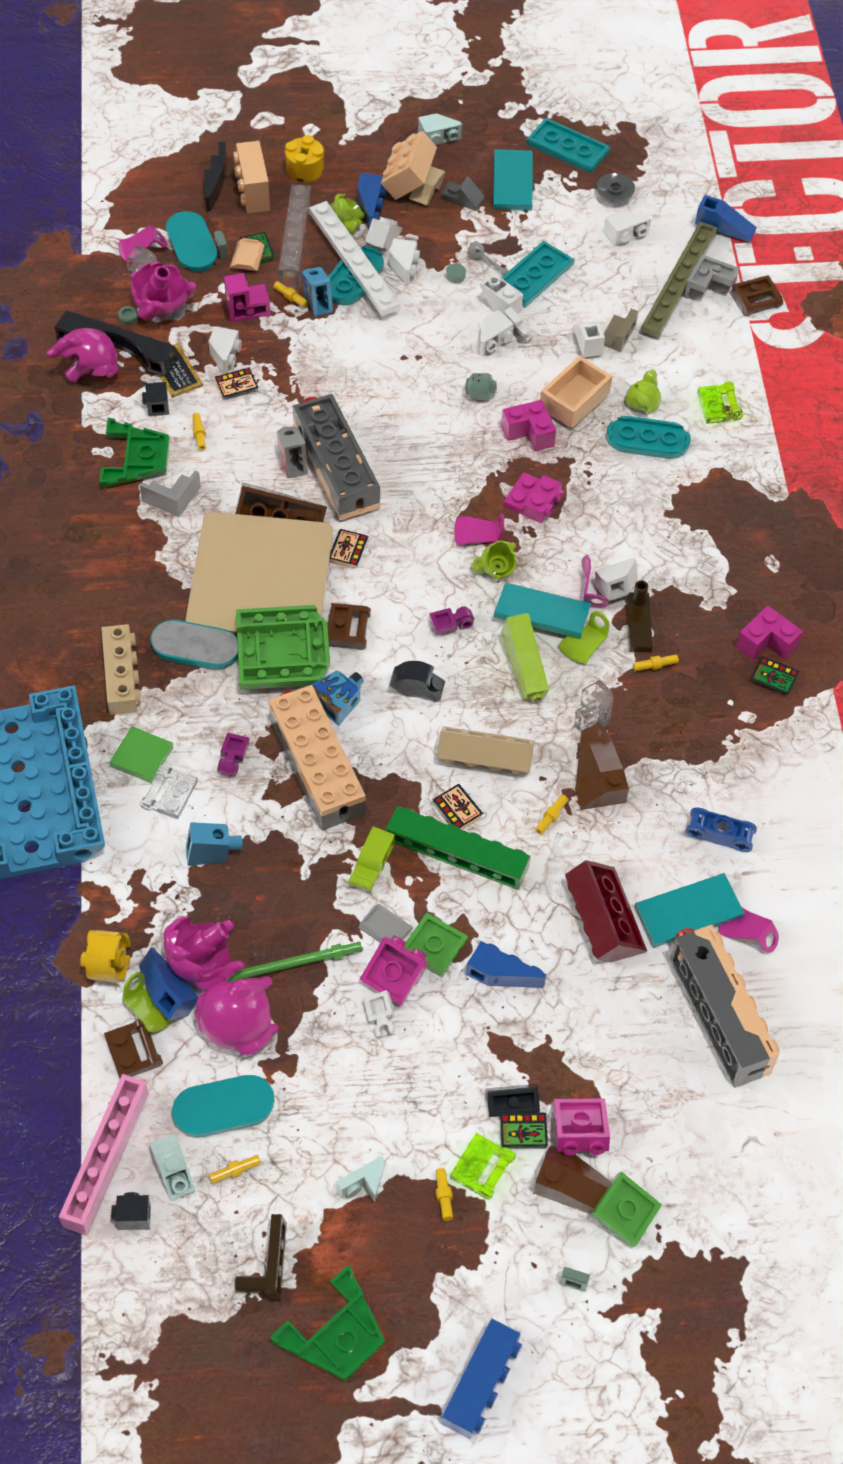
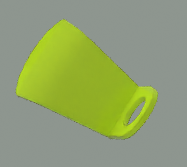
M593 611L590 614L588 625L583 629L581 638L567 636L558 644L560 650L576 662L588 663L593 653L608 637L610 627L608 618L600 611ZM595 616L603 620L604 627L596 623Z
M136 972L124 984L122 1001L142 1021L147 1032L160 1031L169 1026L174 1020L169 1021L154 1005L149 991L144 989V974ZM139 978L138 984L129 990L132 981Z

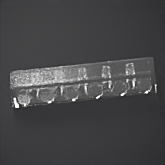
M291 184L279 264V282L288 288H300L310 217L309 207H311V186Z

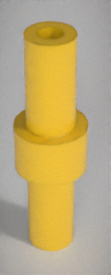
M278 281L275 282L273 288L282 293L287 300L294 301L304 308L308 306L309 301L298 295L296 290L291 287L288 288Z
M194 413L192 415L194 424L192 428L193 436L197 440L198 450L203 451L206 449L205 426L202 425L201 415Z
M677 654L666 657L654 656L650 657L649 660L633 663V669L635 672L646 669L658 670L662 669V666L679 663Z
M560 795L553 806H549L544 812V818L535 828L538 834L542 835L549 825L555 823L558 819L560 811L568 802V798L565 795Z
M257 1154L240 1162L235 1160L228 1163L227 1167L209 1174L211 1183L214 1184L231 1176L235 1178L243 1175V1171L260 1165V1158Z
M438 1168L435 1170L438 1186L436 1189L437 1201L441 1205L443 1221L453 1220L451 1200L453 1199L452 1190L448 1186L445 1168Z

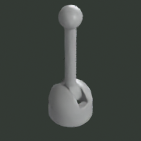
M474 241L469 246L467 254L472 258L478 259L482 257L498 269L502 276L508 272V269L502 268L484 254V247L481 243Z

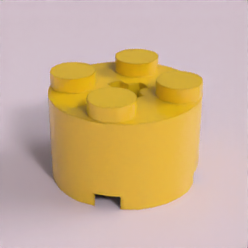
M305 135L303 138H297L286 143V172L289 177L296 181L297 178L303 179V182H311L321 177L324 169V149L320 142L311 135Z
M90 930L87 935V950L81 955V966L86 968L87 979L120 983V980H124L130 963V955H126V947L131 948L128 934Z

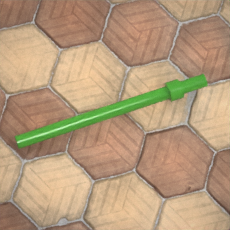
M360 941L342 946L340 943L331 945L330 949L241 969L226 982H233L330 958L334 960L344 958V955L362 951V945Z

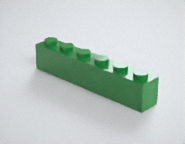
M397 806L386 828L387 832L395 834V844L516 890L520 889L529 868L531 856L524 851L506 847L499 841H490L482 838L474 832L463 831L453 824L447 825L439 822L434 817L420 815L410 808Z

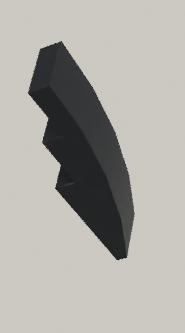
M226 141L218 142L219 155L211 156L212 169L204 170L207 212H211L224 184L227 167Z

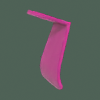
M149 225L129 238L120 239L118 249L122 259L129 263L137 259L154 242L163 248H166L168 243L160 231ZM157 235H159V236L161 237L163 243L159 240V238L157 237Z
M499 514L496 523L473 517H457L454 527L457 544L462 546L470 543H494L495 541H500L504 530V515Z
M585 555L581 561L582 570L587 577L583 601L591 603L590 607H607L609 600L606 597L587 593L591 560L588 555ZM599 599L603 601V603H594L591 600Z
M743 907L742 909L745 913L743 918L719 925L718 932L724 937L758 940L763 951L768 953L773 952L779 942V934L772 920L752 913ZM772 933L774 937L773 943L768 947L766 938L768 934Z

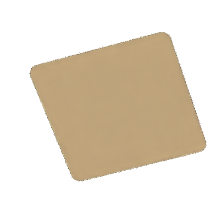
M218 512L205 514L202 522L186 622L222 628L237 633L236 609L315 605L317 612L321 616L333 527L329 523Z

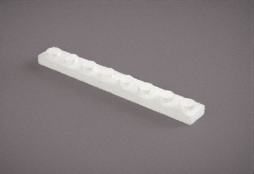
M325 201L309 207V214L380 315L384 316L400 310V303L328 202Z

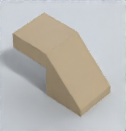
M430 166L425 183L412 190L409 199L429 206L434 190L440 189L446 172Z

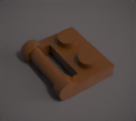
M769 275L732 285L731 291L741 305L745 316L752 314L753 311L783 305V298ZM768 296L772 297L767 300L750 304V301L761 299Z
M331 603L328 622L329 645L349 646L357 650L366 649L367 640L365 636L367 621L371 616V608L362 605ZM353 615L359 617L357 636H350Z
M140 1019L104 1033L119 1079L122 1074L133 1077L158 1068L163 1064L162 1057L156 1051L150 1032H147ZM138 1032L148 1059L142 1062L132 1037L133 1034Z

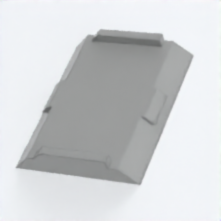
M377 904L363 918L358 928L381 943L384 936L392 938L393 935H396L404 940L414 927L381 904Z

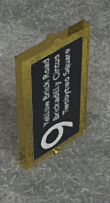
M178 343L172 344L176 346L178 361L167 377L158 375L162 382H166L167 391L172 398L184 393L189 394L190 391L203 387L202 381Z

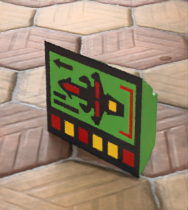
M546 1112L500 1113L501 1148L548 1147Z

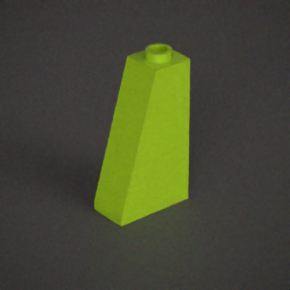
M529 613L507 617L501 630V635L524 701L531 699L532 702L540 701L547 695L549 686Z

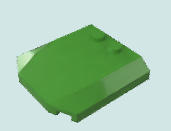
M315 605L236 609L240 690L308 686L324 678L330 666L328 627L326 620L317 612Z

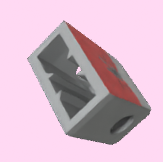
M282 427L277 431L279 455L287 478L308 474L305 441L298 427ZM291 454H294V455H296V457H297V458H296L295 460H293V461H291V459H292Z

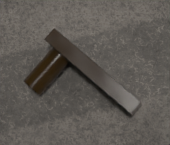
M643 580L637 581L634 592H629L626 596L629 652H652L653 649L650 597L647 592L648 583Z
M271 1214L266 1276H236V1293H264L270 1302H281L287 1222L282 1214Z

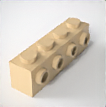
M129 624L102 627L110 715L138 712L137 703H141L140 689H136L135 684H139L138 670H134V665H138L136 651L132 652V647L136 646L135 633H130Z
M443 726L440 732L437 758H441L445 763L465 762V765L469 767L484 765L494 771H501L502 768L510 769L512 773L522 775L525 772H530L535 740Z

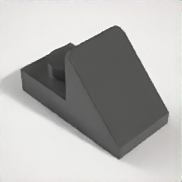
M467 176L462 185L449 181L441 193V199L477 211L484 200V195L470 177Z

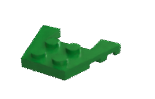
M113 418L107 419L106 437L127 438L123 468L101 467L100 488L167 473L170 445L168 434L147 428L143 430L138 429L127 422L124 424L118 423Z
M349 1265L330 1281L331 1286L348 1304L307 1341L287 1321L270 1336V1341L273 1344L343 1382H346L385 1345L381 1331Z

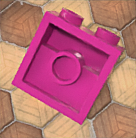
M523 472L504 500L503 507L542 524L546 516L550 517L555 502H559L563 496L564 491L561 490L562 483L544 475L541 479H538Z
M393 935L392 938L384 936L359 980L379 992L387 990L391 1000L399 1005H403L414 985L419 983L430 962L425 959L427 954L421 950L414 948L411 951L406 948V941L396 935Z
M605 1098L554 1099L557 1152H564V1154L572 1156L578 1152L589 1151L592 1155H600L604 1151H609L610 1131Z

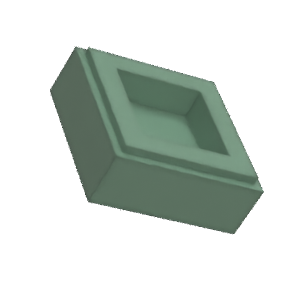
M221 230L216 231L214 234L218 254L221 260L227 259L228 248L224 234Z
M564 1266L560 1284L584 1292L586 1291L590 1274Z

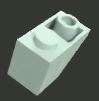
M437 113L418 118V133L423 131L435 145L461 139L462 123Z
M171 1134L149 1143L170 1201L194 1192L195 1188L176 1136Z

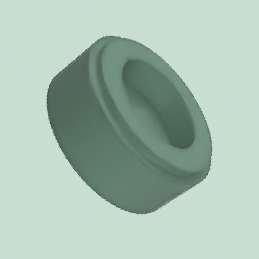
M457 263L449 265L446 269L447 280L452 283L464 281L466 278L465 267Z
M132 306L121 308L118 311L119 322L124 326L136 324L139 320L138 310Z

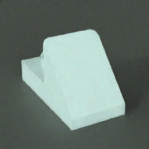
M380 1156L337 1180L336 1191L341 1199L347 1195L349 1197L355 1196L364 1186L375 1203L384 1172L383 1157Z

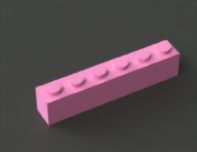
M122 1074L59 1215L63 1228L86 1236L88 1235L149 1095L145 1081Z

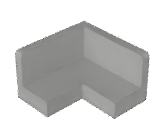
M702 255L687 280L684 297L688 298L693 289L705 293L712 280L732 287L733 284H736L739 268Z
M196 470L190 477L181 474L171 489L153 481L150 485L142 483L140 485L142 502L180 517L201 488L200 475Z

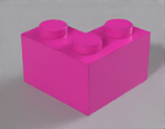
M244 273L224 276L226 307L231 323L271 316L270 300L265 284L248 287Z
M542 399L502 409L501 427L508 441L528 436L534 451L555 447L557 430Z
M767 606L740 631L736 648L752 660L766 647L783 659H786L799 646L803 630Z

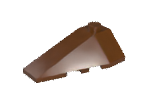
M242 482L235 514L323 522L327 506Z
M605 722L582 726L575 787L580 810L622 804L627 801L629 786Z
M550 1145L535 1182L533 1194L591 1215L611 1184V1181L576 1154L569 1156L564 1154V1152H557V1147Z

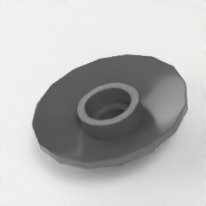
M610 173L598 180L597 191L606 200L622 202L633 196L635 184L626 175Z

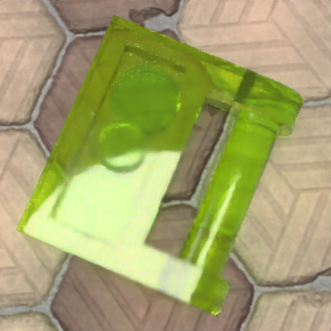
M727 381L721 385L698 387L697 394L706 424L737 421L743 418V411L739 408L734 392V382ZM723 394L727 395L731 411L726 412L722 399Z
M476 1132L451 1172L450 1179L479 1196L491 1200L495 1193V1186L508 1164L513 1163L516 1154L512 1150L503 1148ZM493 1156L499 1157L500 1159L486 1183L480 1184L478 1181Z

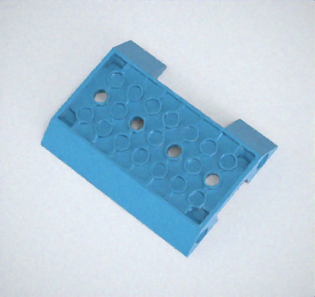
M75 685L29 694L30 705L0 710V879L83 863L105 847ZM10 727L18 728L15 733L6 732ZM18 765L25 767L21 772L12 771ZM23 805H32L28 812L19 811ZM31 845L39 847L34 853L26 852L27 847Z

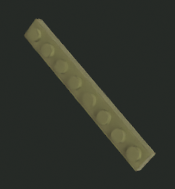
M703 222L698 223L644 320L640 332L660 338L685 292L689 276L700 257L705 255L717 234L718 227Z

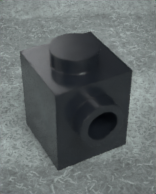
M166 382L145 383L146 392H142L143 405H147L148 416L169 415Z
M126 1192L124 1195H117L116 1205L111 1207V1220L116 1222L118 1230H150L151 1201L149 1195H140L136 1192Z

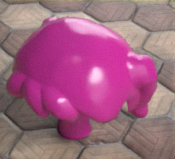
M146 263L140 267L138 272H133L130 275L132 282L131 294L136 305L139 307V317L145 321L152 320L156 316H168L174 311L179 310L186 300L192 298L196 292V284L183 279L179 269L172 264Z
M94 328L73 330L60 338L47 351L49 358L57 356L64 358L75 357L73 359L74 363L65 370L66 377L74 383H77L85 373H90L92 369H94L93 376L106 375L109 378L119 371L117 352L113 342L104 332Z
M181 916L167 926L163 934L166 959L172 971L178 977L193 983L201 991H208L220 981L226 982L236 972L244 968L245 965L242 961H231L226 939H229V931L234 928V923L231 920L218 921L216 924L210 922L190 924V917Z
M264 976L260 979H239L232 983L220 981L208 991L201 993L196 1001L198 1009L195 1019L198 1023V1030L216 1047L236 1051L245 1056L255 1055L279 1030L277 1024H271L269 1001L264 992L271 986L272 979Z

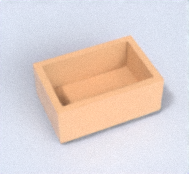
M423 131L416 135H410L407 140L402 143H396L392 148V154L387 161L388 165L383 172L384 176L381 185L395 200L420 187L426 181L437 146Z
M260 141L236 143L237 152H233L234 162L238 165L234 169L236 179H239L237 180L238 191L243 193L240 194L241 205L246 207L247 214L270 211L269 183Z
M579 355L541 390L540 400L542 399L551 416L572 429L610 393L612 376Z

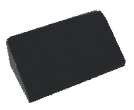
M536 1084L486 1088L489 1117L500 1116V1113L540 1112L539 1091Z

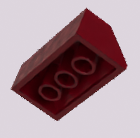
M585 860L565 874L568 882L567 887L573 895L576 903L575 908L581 916L584 924L583 929L590 940L592 953L597 960L614 962L647 952L646 945L615 867Z

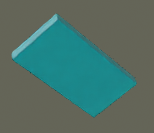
M545 118L526 139V145L590 174L605 159L611 149L606 144L548 118Z
M494 149L493 209L532 210L533 151Z
M543 240L509 270L502 279L523 294L522 307L526 308L573 266L575 259Z
M505 582L494 612V618L506 620L507 617L529 613L532 627L580 639L591 603Z
M725 873L635 903V908L654 948L675 941L676 933L684 928L698 930L709 925L716 927L743 918L745 914Z

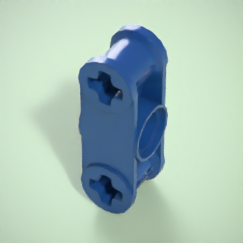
M699 807L690 810L691 820L685 829L688 836L730 847L740 852H750L753 849L752 838L757 832V826L752 822L738 820Z

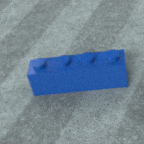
M491 1318L442 1415L441 1425L470 1440L474 1432L477 1434L481 1432L486 1418L482 1416L487 1407L492 1409L498 1396L495 1389L499 1382L504 1384L510 1372V1368L507 1365L511 1357L517 1358L523 1344L519 1342L520 1332Z

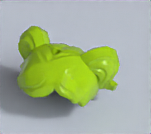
M337 194L330 207L351 235L359 225H362L360 220L363 219L365 214L354 200L345 198V194Z
M655 370L646 371L643 380L629 386L626 392L625 401L635 411H644L650 415L659 408L661 393L657 387V373Z
M495 541L484 549L481 557L474 559L473 563H471L472 570L478 574L487 573L495 580L510 576L517 565L516 554L513 551L516 544L514 542Z

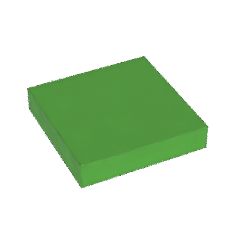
M131 726L109 762L110 767L152 784L174 748L173 742Z
M426 913L406 941L405 947L411 951L417 948L427 954L425 959L430 962L427 970L443 978L468 941V936Z
M621 1171L617 1173L591 1215L633 1248L639 1243L662 1204Z

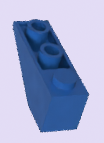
M361 173L357 186V201L361 211L365 214L364 218L367 226L370 228L372 219L379 220L380 213L378 211L382 210V196H386L387 190L381 185L383 176Z
M704 194L698 206L695 225L703 222L718 227L717 232L751 242L757 227L725 201Z
M480 941L466 966V975L486 986L544 988L547 976L539 967L529 966L522 962L519 957L512 954L508 955L500 951L496 945L487 944L483 941Z
M151 947L139 964V968L145 976L144 981L154 1005L169 1021L188 1016L196 1005L198 995L183 979L172 971L166 960Z

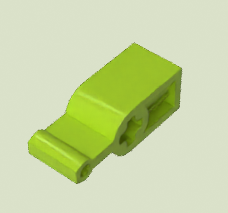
M372 827L359 854L357 865L349 878L348 883L369 892L372 891L393 850L395 834Z

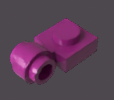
M466 606L458 608L454 614L451 608L429 613V619L436 636L456 631L457 623L464 629L474 624L473 613Z
M227 732L220 750V756L225 757V759L220 758L217 772H221V775L227 777L237 775L239 762H235V760L243 762L250 743L249 737Z

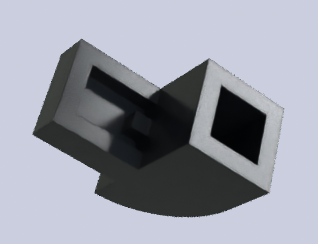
M406 661L394 667L389 686L406 697L418 691L432 701L437 702L441 700L445 680L434 674V666L428 663Z

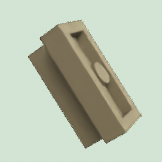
M630 309L626 318L614 314L604 332L605 347L622 352L636 327L637 310Z

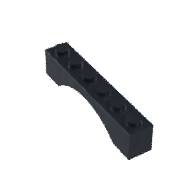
M66 310L54 327L57 341L76 329L94 328L100 330L111 339L115 347L126 350L136 356L149 372L167 377L178 361L176 346L170 343L125 330L115 325L80 315L79 313Z

